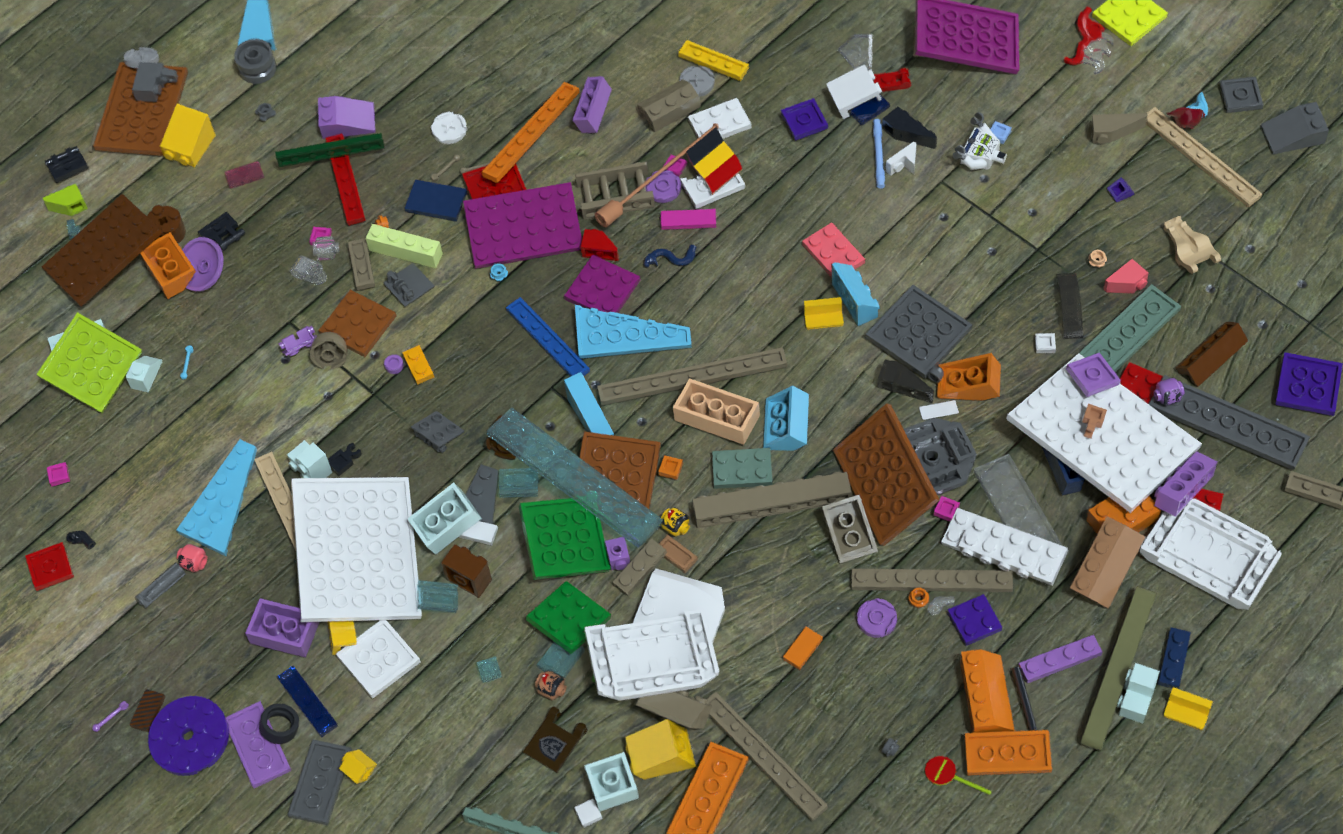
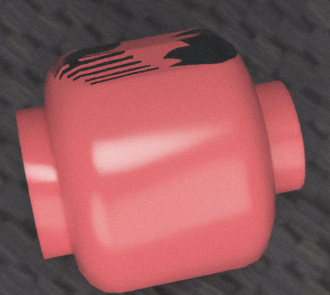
M187 544L180 548L177 553L178 564L188 571L198 572L207 563L208 558L205 550L195 545Z

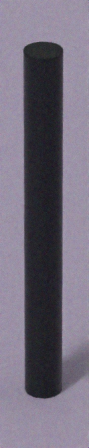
M1014 667L1012 671L1029 731L1038 730L1020 667Z

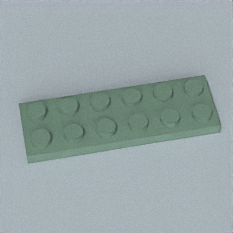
M1151 284L1079 354L1086 358L1100 353L1113 371L1116 372L1180 311L1181 305Z

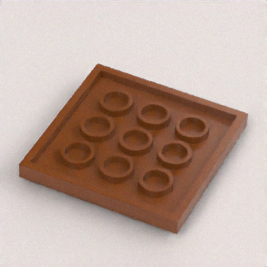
M584 431L572 498L595 496L598 512L648 519L661 443Z

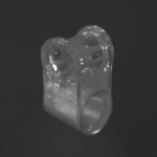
M303 255L297 257L289 270L294 277L315 285H321L327 279L322 264Z

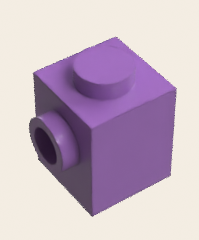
M620 537L605 541L611 570L625 569L630 563L625 538Z

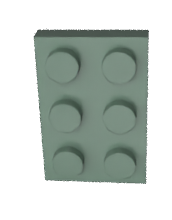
M770 448L712 451L714 489L773 485Z

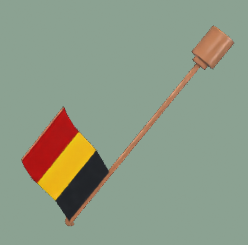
M713 123V126L621 202L610 200L595 213L598 223L605 228L623 214L622 205L685 153L694 169L708 185L711 194L716 193L742 171V166L737 156L718 131L719 125Z

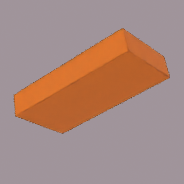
M805 627L785 653L783 660L800 670L821 643L823 637Z

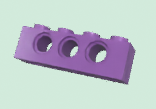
M1196 451L1191 457L1186 459L1182 467L1179 466L1172 477L1169 476L1163 487L1160 486L1157 489L1154 506L1176 517L1214 476L1217 461Z

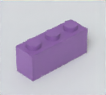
M603 76L587 77L572 120L581 133H597L612 90Z

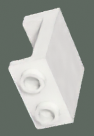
M865 64L826 83L843 119L850 116L848 110L874 97H877L878 101L882 100L879 94L882 90L878 82L874 84L873 80L876 78L871 69L867 70Z

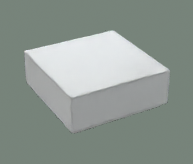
M1055 333L1035 334L1036 353L1056 352Z
M594 799L574 807L583 828L602 819Z

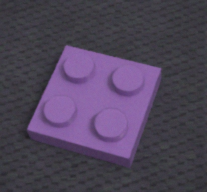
M1100 353L1069 363L1066 367L1068 373L1087 397L1118 386L1121 381Z

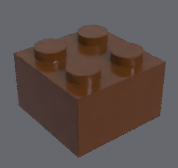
M454 544L441 562L446 580L477 598H480L492 581L487 560L480 555H473L464 546L459 547Z

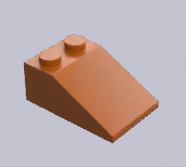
M992 353L939 364V367L944 371V376L938 383V398L982 401L1000 397L1001 364Z

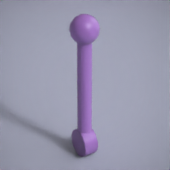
M121 702L115 711L100 723L94 724L92 727L93 731L98 732L100 727L117 713L127 709V702Z

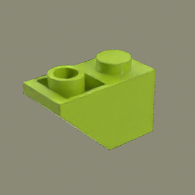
M76 183L43 198L48 211L73 216L88 209Z

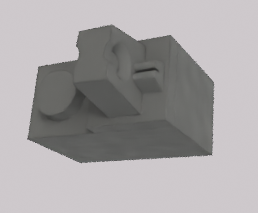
M139 62L132 88L136 101L157 102L158 95L161 94V88H164L165 83L177 82L176 70L165 68L163 63Z

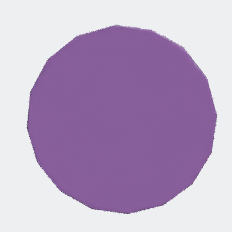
M664 170L646 185V191H653L655 202H671L681 192V181L672 171Z
M883 599L864 602L857 613L858 626L867 636L879 638L889 635L897 624V613L894 606Z

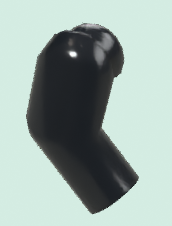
M73 531L66 535V540L69 543H83L88 549H92L96 545V542L85 531Z

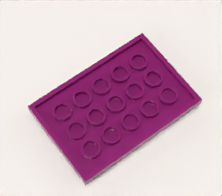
M916 0L915 55L1017 74L1019 72V14L950 0Z
M571 182L463 201L475 269L493 266L498 263L506 264L581 250L582 237Z

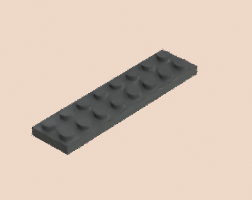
M1164 375L1161 381L1169 379L1171 377ZM1182 383L1185 393L1180 402L1165 406L1160 401H1156L1153 395L1149 403L1151 407L1164 416L1293 471L1310 439V436L1185 383Z

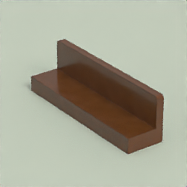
M1225 322L1176 367L1177 372L1189 375L1194 386H1200L1248 342L1239 323Z

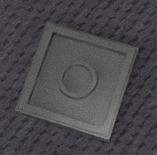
M1256 77L1220 81L1219 85L1226 113L1263 109Z

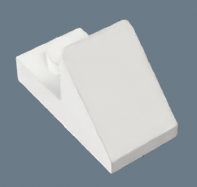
M911 143L886 160V172L890 176L900 172L904 166L914 175L916 143Z

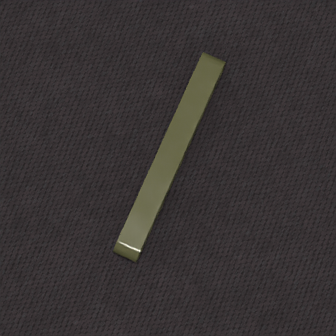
M1136 587L1081 741L1082 745L1099 751L1102 750L1126 682L1127 673L1132 666L1149 618L1156 592Z

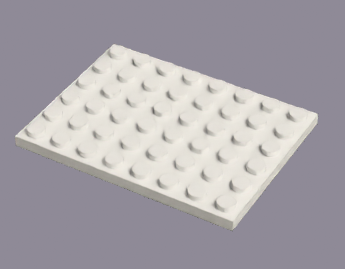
M1078 353L1067 364L1078 361L1085 357ZM1066 364L1007 415L1006 419L1131 513L1171 476L1188 457H1191L1199 450L1202 443L1121 384L1087 397L1066 370ZM1088 404L1107 410L1102 427H1095L1091 439L1084 437L1088 424L1082 422Z
M408 477L292 479L291 488L301 622L421 619L422 612L414 530L408 521V518L412 515Z

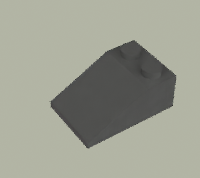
M1317 102L1299 105L1261 124L1262 131L1273 155L1324 144L1329 132Z

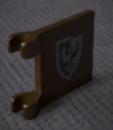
M553 706L523 753L558 773L588 729L585 724L580 722L574 733L571 734L554 724L560 717L561 712L557 707Z

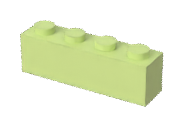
M372 224L365 238L369 251L432 268L437 267L443 255L439 241Z

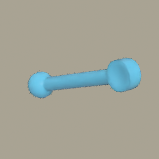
M190 345L185 348L187 354L183 372L180 374L181 379L188 377L186 372L190 354L193 352V347Z

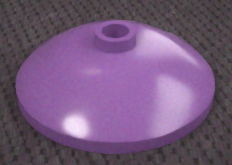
M206 237L195 238L188 242L182 251L196 271L186 288L200 292L212 287L220 277L223 269V253L220 246L214 240Z

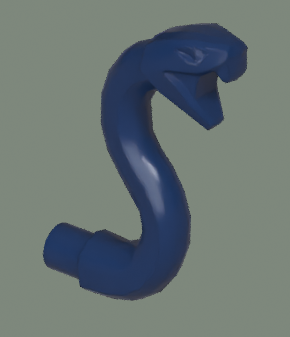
M689 245L685 257L681 259L677 258L667 249H656L646 256L644 266L648 268L650 264L658 266L656 260L658 256L667 257L675 265L684 266L690 264L696 255V246Z

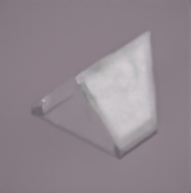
M854 34L837 49L853 69L865 64L867 70H872L873 34Z

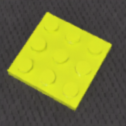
M1107 0L1092 12V18L1129 46L1135 44L1167 18L1168 12L1152 0Z

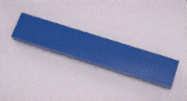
M521 297L506 307V311L570 377L580 372L585 376L590 372V368Z

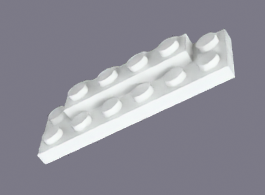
M960 508L956 509L941 541L942 545L958 550L966 557L972 558L974 556L985 564L993 563L1004 571L1012 570L1023 578L1030 577L1052 586L1068 553L1067 547Z

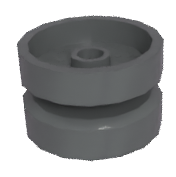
M249 39L242 42L234 52V60L239 74L247 83H264L274 76L277 70L276 61L272 49L266 41Z

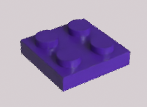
M814 98L781 110V115L794 140L828 129V123Z
M984 594L948 609L947 613L965 646L1002 631V625Z

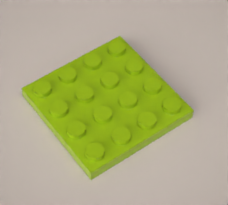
M77 312L36 375L96 411L103 413L126 378L132 362L141 355L142 349Z

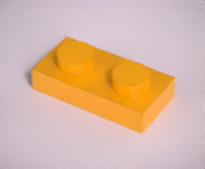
M420 345L402 352L417 385L434 378V374Z

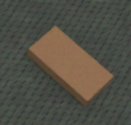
M669 535L659 543L667 551L663 558L683 573H686L698 560L696 555Z

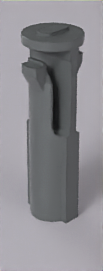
M175 562L135 596L138 604L146 609L160 595L186 574L185 571Z

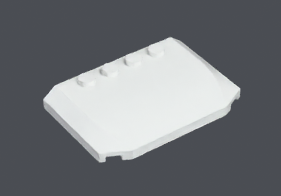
M1192 499L1176 517L1164 511L1139 551L1149 562L1237 609L1247 610L1282 555L1280 551L1274 548L1268 536L1197 499Z
M655 569L650 577L633 623L683 616L685 611L704 609L713 644L725 612L722 587Z
M704 609L685 611L683 616L606 628L605 624L585 627L584 629L598 695L621 701L701 688L719 675V668Z

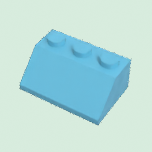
M832 263V285L857 326L878 318L879 304L876 299L871 297L869 287L863 284L859 271H855L852 265Z
M790 386L766 398L763 448L794 451L807 445L808 393Z

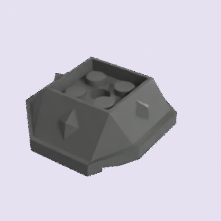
M932 418L904 429L937 495L967 484L977 454L961 423ZM929 458H934V459H936V460L930 461V460H928V459H929Z

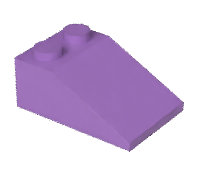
M339 96L318 98L319 128L323 139L343 133V137L375 133L373 102Z

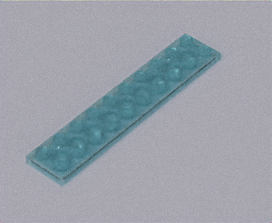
M512 407L487 430L486 434L636 547L639 548L661 526L663 519Z

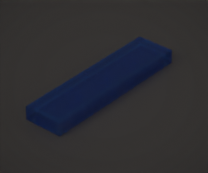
M294 665L277 676L279 682L321 738L338 727L337 722Z

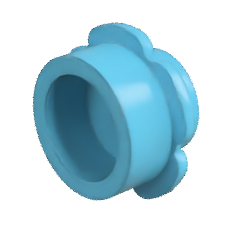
M498 263L491 267L490 277L492 279L502 281L507 277L508 271L503 264Z

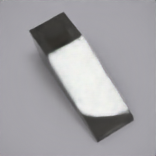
M884 360L878 376V388L933 403L934 390L905 365L894 360Z

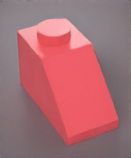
M1131 259L1105 280L1104 291L1108 293L1133 294L1138 289L1142 290L1147 285L1148 272Z

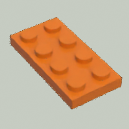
M1049 730L965 733L967 776L1052 772Z

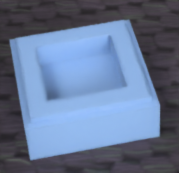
M995 121L990 130L999 139L1000 143L1004 144L1011 132V127Z

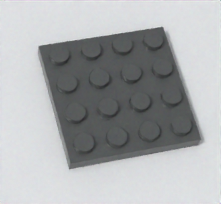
M912 285L866 333V339L925 379L928 371L932 367L938 366L972 329V324L915 285Z

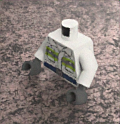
M980 112L971 118V124L978 125V128L975 127L965 147L958 145L955 148L956 152L953 153L954 159L961 158V164L966 165L971 170L990 169L994 161L1003 164L1007 157L1006 153L999 151V139L993 134L986 123H982L984 116Z

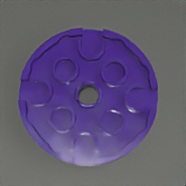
M187 696L176 699L166 705L151 724L148 736L150 753L157 764L169 773L180 776L198 774V771L206 767L210 768L223 754L229 739V724L223 711L207 698ZM193 731L192 738L184 740V734Z

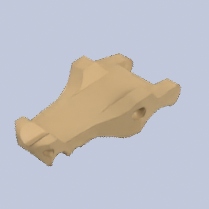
M1181 216L1164 223V231L1168 232L1175 245V261L1178 265L1186 268L1191 274L1198 271L1196 264L1207 259H1211L1215 264L1221 261V256L1213 248L1209 237L1194 232L1185 221H1182Z

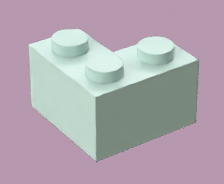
M304 440L287 454L290 461L288 465L294 472L298 470L301 473V478H327L332 473L326 454L314 443L309 445Z
M1135 663L1133 670L1129 669L1123 688L1127 691L1125 696H1120L1117 707L1121 708L1119 716L1140 723L1144 722L1160 671Z

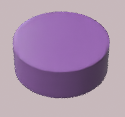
M390 355L384 361L385 369L390 374H397L404 367L403 360L398 355Z

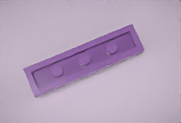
M1091 635L1020 662L1019 667L1028 684L1101 656L1102 650L1095 636Z

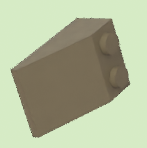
M860 495L820 507L840 563L878 551Z

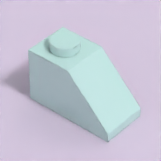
M143 356L133 361L126 375L131 389L149 392L162 364V360Z

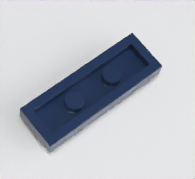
M1170 628L1158 685L1179 689L1191 632Z

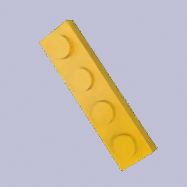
M688 40L685 41L678 52L679 57L739 81L742 80L749 69V64Z

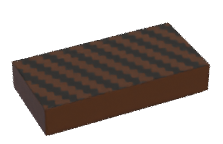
M145 689L129 724L131 728L149 732L151 724L164 702L165 695Z

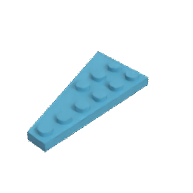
M575 305L579 358L692 348L690 327L670 323L662 324L657 323L655 320L648 319L647 321L635 316L615 312L607 313L598 311L595 308L587 309L582 308L580 305Z
M239 439L177 528L178 534L224 556L227 555V547L229 541H231L232 530L242 504L243 492L245 487H247L248 475L256 456V446Z

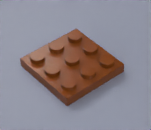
M349 290L318 331L319 334L323 332L339 334L346 342L347 349L366 357L396 318V312Z

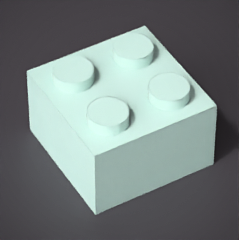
M624 752L585 765L586 774L599 812L639 798L637 787Z

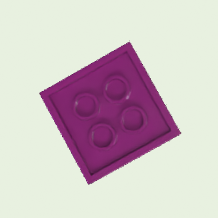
M592 255L564 295L566 301L580 305L582 308H595L602 312L619 313L640 282V276Z

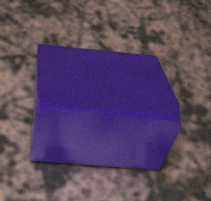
M1122 177L1107 188L1116 202L1135 194L1127 181Z

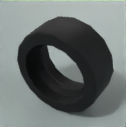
M277 703L264 709L260 718L259 730L267 741L273 744H284L295 737L299 727V716L292 707ZM273 716H282L291 722V728L288 731L278 732L268 726L267 720Z

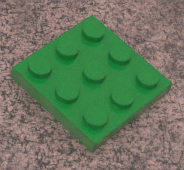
M565 581L527 615L526 621L567 652L573 654L586 642L585 627L607 623L611 619V613L568 581Z

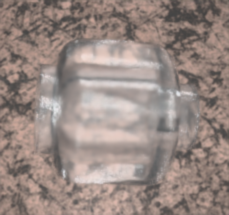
M332 236L317 237L316 241L313 242V256H316L318 260H333L336 257V253H339V242H335Z

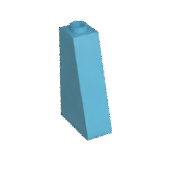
M247 0L238 46L249 39H261L269 43L272 51L276 50L268 0Z
M580 372L565 379L567 399L587 432L614 435L583 374Z

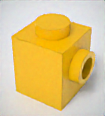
M358 749L349 751L342 758L343 763L339 769L358 784L368 780L377 764Z

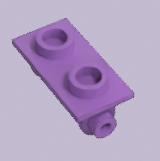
M306 326L297 331L298 339H295L293 334L281 339V342L278 344L282 350L285 348L282 353L285 356H293L299 352L300 348L304 346L310 347L313 339L317 337V335L312 334L315 332L313 327Z

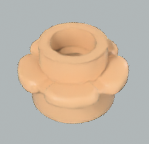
M1094 250L1088 257L1089 263L1093 267H1102L1107 262V257L1101 250Z

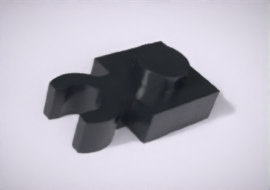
M350 443L345 452L339 449L328 458L331 469L338 476L354 464L352 459H357L362 454L360 449L352 452L356 448L354 443Z

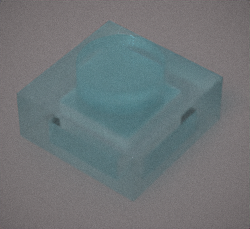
M74 219L67 220L68 234L70 239H72L81 231V227L76 225Z
M496 656L477 662L483 683L502 677Z

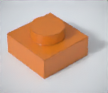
M664 455L658 471L659 475L678 480L683 460Z

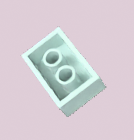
M452 483L411 515L408 521L426 547L434 554H437L482 518L464 492L455 483Z

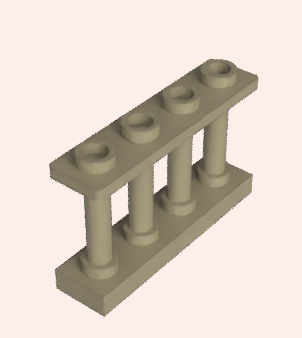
M637 162L631 165L576 174L577 187H583L586 203L581 204L583 220L595 218V213L610 200L621 202L629 195L626 179L636 177L638 187L645 182L644 176L648 175L647 163ZM619 180L622 196L611 198L608 182ZM601 184L604 200L593 201L590 185ZM646 186L642 188L639 193L622 205L623 213L655 207L653 191L647 192Z

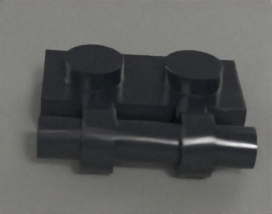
M77 146L71 149L68 147L64 152L58 155H51V158L45 160L56 183L89 168Z
M227 211L197 231L200 237L214 240L222 251H225L228 248L227 246L234 241H239L240 237L246 234L242 228L237 231L234 230L238 227V223ZM227 234L230 235V236L227 237L225 240H222V239H221L222 237H224V236L227 235Z

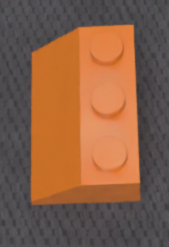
M171 232L153 241L140 253L144 264L167 299L184 291L196 272Z

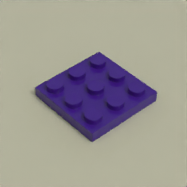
M1284 352L1275 405L1334 416L1343 363Z

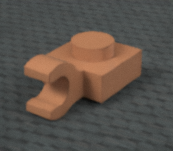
M1088 404L1082 421L1088 424L1084 437L1091 439L1095 427H1102L1107 412L1106 409Z

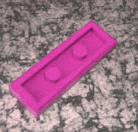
M716 209L661 211V230L716 228Z

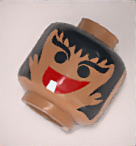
M551 670L545 673L541 672L535 683L537 692L550 700H555L559 696L562 697L567 689L564 677Z

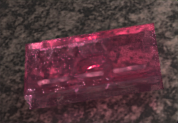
M259 161L225 171L230 189L264 178Z

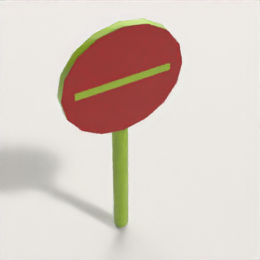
M936 756L926 764V777L933 784L946 785L955 779L984 793L991 794L990 790L956 776V766L948 757Z

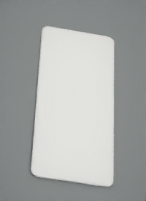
M955 400L919 407L923 420L959 413Z

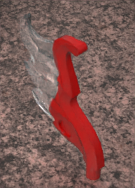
M1087 6L1083 12H1080L1077 21V28L1083 40L1079 41L1076 56L1072 59L1064 57V63L1070 65L1089 64L1095 67L1094 74H1099L1105 67L1102 55L1106 54L1110 57V49L1106 43L1109 42L1113 45V38L1109 34L1104 33L1105 28L1101 24L1089 18L1092 9Z

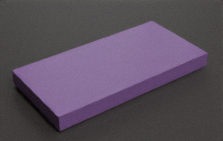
M261 701L226 717L229 724V734L253 788L292 771L280 744H273L267 741L260 733L259 723L261 714L264 711ZM268 719L267 724L271 729H273Z

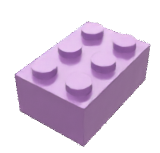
M260 598L245 634L251 644L306 658L320 622H301L300 608Z

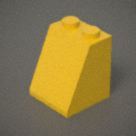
M177 104L160 145L164 157L168 160L178 161L185 166L195 167L216 136L208 114Z
M669 719L625 737L627 742L626 751L631 759L630 769L634 775L643 780L696 767L687 729Z

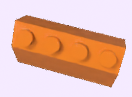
M982 649L961 652L960 664L972 732L1015 731L1001 655Z

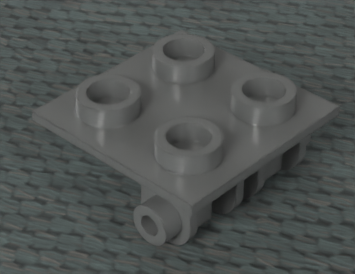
M411 263L398 273L389 271L387 273V281L384 282V285L404 307L435 287L414 263Z
M438 411L411 426L416 437L428 443L437 452L442 453L447 449L446 443L465 432Z

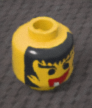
M668 508L660 518L661 527L674 537L686 534L690 528L689 516L678 508Z

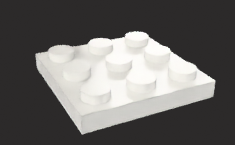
M380 620L357 637L356 645L346 646L336 653L338 659L372 699L421 662L419 657L386 620Z

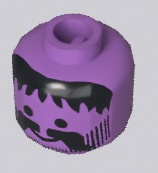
M1175 378L1159 381L1156 385V390H1154V397L1156 401H1160L1165 406L1180 402L1182 396H1184V387L1181 381H1177Z

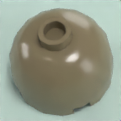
M323 332L313 339L310 347V359L315 365L320 368L332 366L330 369H335L346 362L348 354L347 345L339 334Z

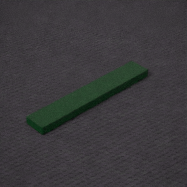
M382 133L276 151L275 155L279 167L384 149L385 145Z

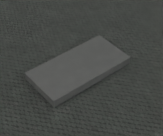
M312 739L288 812L289 818L328 826L345 774L339 768L343 763L342 758L344 755L352 751L351 747Z

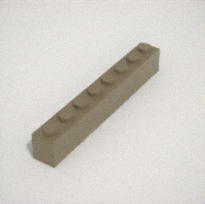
M835 472L831 475H817L804 480L796 479L792 482H778L769 486L760 485L747 490L738 489L730 493L720 492L712 496H699L693 499V508L698 529L822 507L852 497L847 472Z

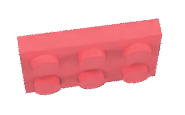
M833 223L828 224L802 241V245L831 278L832 263L852 265L854 269L865 264V258Z

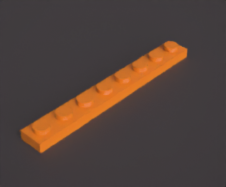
M564 82L482 171L483 177L498 183L580 93L579 88Z

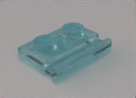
M538 468L500 469L499 497L538 496Z
M418 581L417 609L457 612L458 584Z
M554 642L537 666L544 672L551 670L565 678L584 653V647L581 646L573 654H570Z

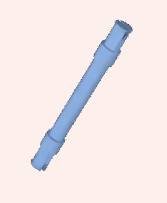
M874 119L873 136L875 140L876 184L880 189L885 187L882 124L880 119Z

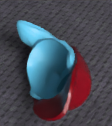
M1203 92L1198 94L1196 103L1188 107L1177 108L1170 113L1166 112V114L1172 116L1179 127L1193 129L1208 114V105Z

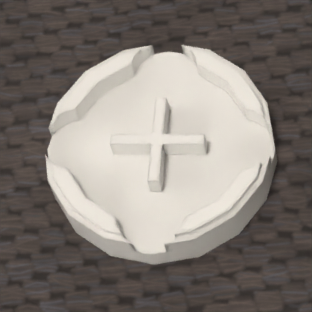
M446 112L434 119L431 129L433 137L438 142L453 144L460 141L466 135L467 126L465 119L460 114Z

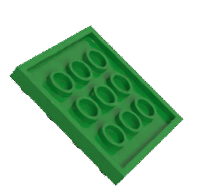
M595 496L519 504L534 580L603 573L611 570Z

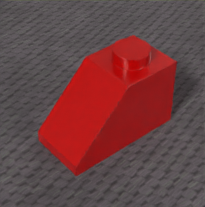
M597 229L584 230L581 243L582 257L590 258L594 255L603 260H619L618 248L603 231Z

